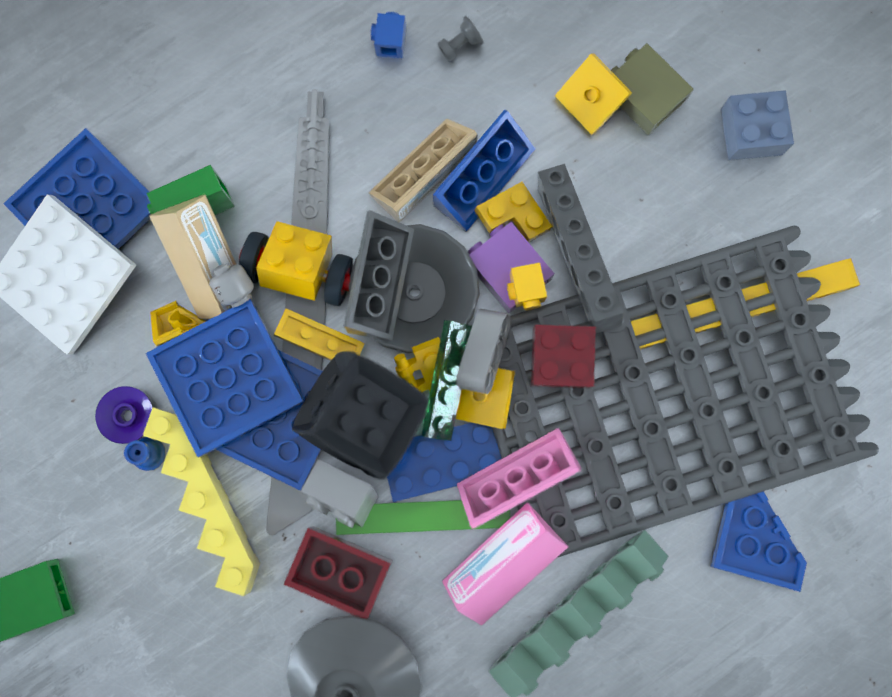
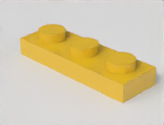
M285 308L273 335L330 361L339 352L352 351L360 355L365 344Z

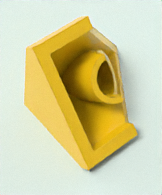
M177 301L150 312L152 337L157 347L206 322V320L199 319L196 314L180 306Z

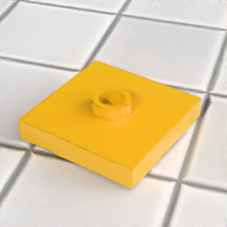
M592 53L555 94V97L592 135L601 128L632 92Z
M458 361L449 418L506 429L515 371L498 368L491 391L488 394L458 388L457 374L461 361Z

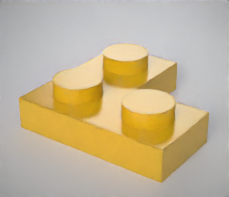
M522 181L475 208L476 214L489 234L499 225L503 224L504 226L513 221L524 238L531 242L552 228V225Z

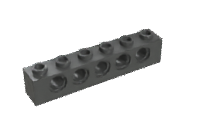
M565 164L539 171L538 191L589 325L596 327L595 334L620 327L624 315L623 309Z

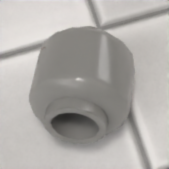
M226 262L213 270L215 275L211 278L209 286L221 304L230 305L234 308L252 297L251 292L254 285L242 265L230 266Z

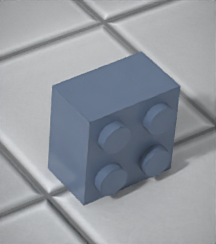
M786 90L731 95L722 106L721 114L728 161L782 156L794 145Z

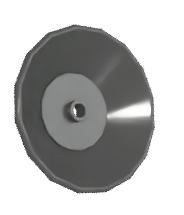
M422 224L406 225L413 228L414 233L392 341L373 338L383 347L404 353H413L412 347L439 337L442 346L456 339L472 320L480 295L477 268L466 248L447 232ZM358 256L355 259L350 275L349 296ZM418 288L420 293L414 297L409 294L410 290Z
M357 616L329 618L305 631L291 650L286 675L291 697H420L422 688L417 660L402 638L379 622ZM344 690H348L352 694H347Z

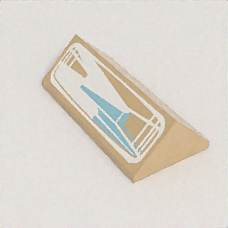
M446 119L368 193L397 222H400L450 175L477 143V133L475 130Z
M201 195L151 214L149 217L198 318L212 319L231 309L230 305H223L219 302L209 286L211 278L215 275L213 270L226 262L230 266L237 263L206 195Z

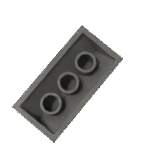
M371 210L367 211L343 327L349 334L392 341L414 229Z

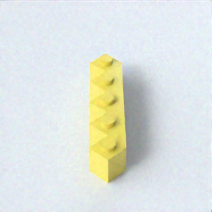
M152 408L143 436L170 444L161 473L188 481L178 511L206 519L197 549L225 558L215 587L241 596L247 595L252 590L260 562L252 551L247 540L248 537L238 517L235 516L229 503L230 500L211 466L212 463L208 455L197 457L176 414Z

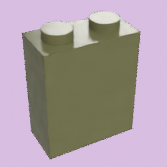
M646 43L640 50L637 48L633 49L625 58L626 62L620 68L616 65L611 71L632 92L620 108L649 136L688 100L694 88Z

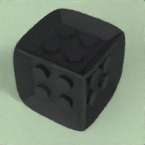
M352 351L339 352L328 363L315 382L296 416L292 430L306 441L345 464L362 470L370 477L383 480L391 474L408 449L426 415L430 400L416 387L380 364Z

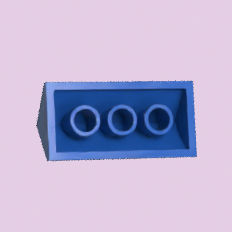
M503 110L433 194V206L464 231H468L478 219V215L475 212L476 206L496 196L535 150V147L508 110Z

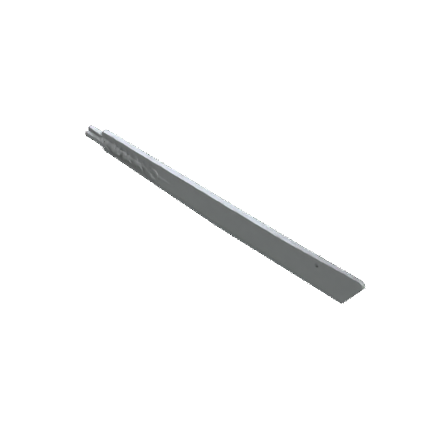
M313 89L308 91L307 117H300L298 122L291 225L327 234L329 120L323 118L324 92H318V90ZM322 282L315 301L286 293L285 308L325 325V282ZM283 340L282 352L322 371L323 357ZM271 477L266 532L269 535H275L312 511L311 505L306 503L307 497L300 490Z

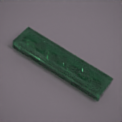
M444 320L428 398L430 402L424 418L421 436L448 441L452 439L462 390L457 386V374L472 325Z

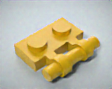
M439 337L412 347L415 357L407 360L403 353L394 357L397 375L421 392L429 390L431 397L435 398L453 390L455 377ZM420 369L423 377L415 380L413 373Z

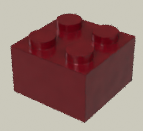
M535 325L532 335L531 386L562 388L594 387L596 327Z

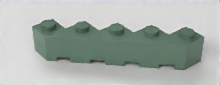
M645 529L619 547L616 555L606 563L603 562L587 576V581L566 595L556 605L557 607L546 618L542 617L525 633V637L515 647L511 645L498 658L488 672L509 697H518L521 694L528 696L538 687L537 679L544 670L554 664L557 667L564 664L570 657L568 651L576 641L584 636L591 638L597 634L602 628L600 622L608 612L616 607L621 610L633 600L631 594L638 584L647 579L654 581L664 572L662 566L669 556Z

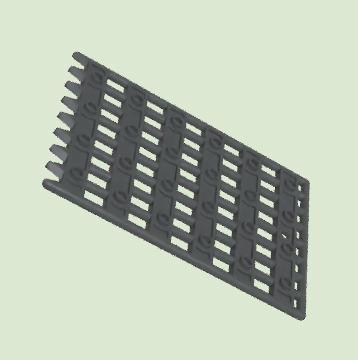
M794 225L612 283L624 315L620 327L602 332L606 345L595 349V361L610 356L615 373L594 379V387L592 388L560 387L561 390L534 399L529 384L531 382L532 369L525 371L520 356L532 351V339L516 344L511 327L536 319L539 325L571 326L566 310L582 305L578 294L510 316V331L498 368L515 371L507 418L511 421L515 435L507 438L504 429L492 427L501 458L503 459L512 454V448L519 446V449L532 443L526 440L525 435L528 431H534L537 436L535 440L557 428L561 432L574 429L579 446L572 447L571 450L576 458L583 457L588 471L587 474L560 481L517 505L519 510L527 502L529 504L537 502L541 517L568 545V548L558 557L860 461L879 453V447L875 443L857 442L855 438L869 427L870 419L862 414H847L845 410L859 399L860 391L854 387H837L836 381L849 372L850 364L843 359H827L826 357L828 352L838 346L840 336L835 332H818L816 329L819 324L828 319L831 310L825 305L808 304L806 301L818 292L821 282L813 277H798L797 272L807 266L811 260V255L806 251L788 250L787 245L796 240L801 234L798 226ZM754 250L759 266L735 273L730 257ZM700 267L705 284L681 291L676 275ZM763 277L770 293L745 301L740 284ZM646 285L651 301L626 309L621 292ZM709 294L716 310L690 318L685 302ZM774 304L778 321L755 328L749 311ZM655 312L658 315L662 328L635 336L630 319ZM586 321V322H583V323H580V324H577V325H574V326H590V325H589V322ZM720 321L724 338L700 345L694 329ZM471 329L465 330L462 334L465 346L467 345ZM783 331L788 348L764 355L759 339ZM666 338L665 343L670 355L645 363L639 346ZM728 349L734 365L709 373L704 356ZM792 359L798 375L774 383L768 366ZM674 366L679 383L654 391L649 374ZM738 376L743 393L719 400L713 384ZM619 384L624 400L598 408L593 392ZM802 386L808 403L784 410L778 394ZM683 394L688 411L663 418L658 401ZM565 401L570 418L543 426L538 409ZM747 404L753 420L728 428L723 411ZM628 411L634 428L608 436L602 419ZM812 414L817 431L793 438L788 421ZM693 422L698 438L673 446L667 429ZM757 432L762 448L738 456L732 439ZM638 439L643 456L617 464L612 447ZM822 442L827 459L803 466L798 449ZM702 449L708 466L682 474L677 457ZM767 459L772 476L748 484L742 467ZM647 467L653 484L626 492L621 475ZM712 477L717 494L692 502L686 485ZM592 485L597 502L571 510L565 493ZM657 495L662 512L636 520L630 503ZM602 513L606 530L580 538L575 521Z

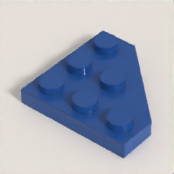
M764 491L726 503L711 567L801 592L807 562L801 552H798L780 517L775 514L767 501L769 499Z

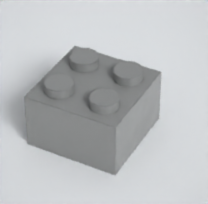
M320 459L317 460L301 490L307 497L306 503L311 505L313 509L324 515H327L329 511L332 512V516L337 518V521L350 528H353L354 524L363 527L378 498L372 485Z

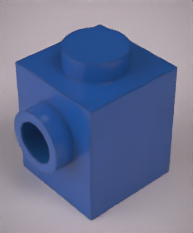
M396 12L378 13L377 23H372L371 40L374 41L376 56L403 59L406 36L405 15H400Z

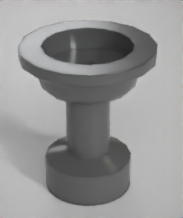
M467 16L463 17V23L460 25V34L450 41L442 39L437 43L449 62L456 57L455 50L466 42H469L471 45L477 43L482 45L484 43L477 28Z

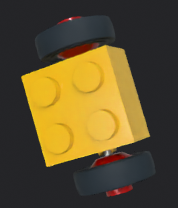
M276 221L270 237L260 232H251L248 235L240 251L239 265L243 266L253 283L259 281L261 287L313 301L317 297L322 282H325L324 301L331 305L340 306L346 297L347 291L349 292L353 258L337 254L328 271L327 268L333 255L331 235Z

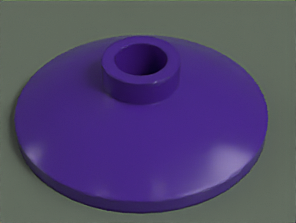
M129 386L114 388L107 392L97 405L95 412L97 428L106 439L114 443L128 444L132 441H137L143 437L153 405L149 397L137 388ZM130 410L132 418L126 421L124 414Z

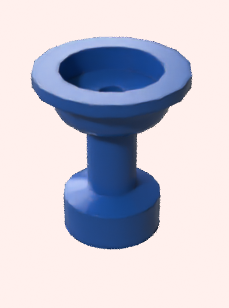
M149 437L132 441L124 449V457L127 462L134 464L144 471H151L160 467L166 456L163 443Z

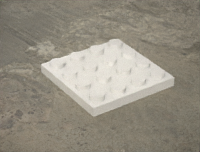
M47 194L0 262V297L65 354L70 355L75 353L132 273L136 264L55 196Z

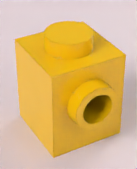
M540 263L511 268L509 274L511 283H507L509 300H515L516 308L523 306L524 310L541 307V303L545 302L547 298Z

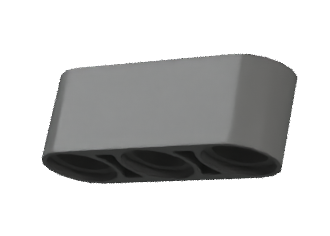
M485 309L478 310L458 370V388L488 394L491 391L510 331V314Z

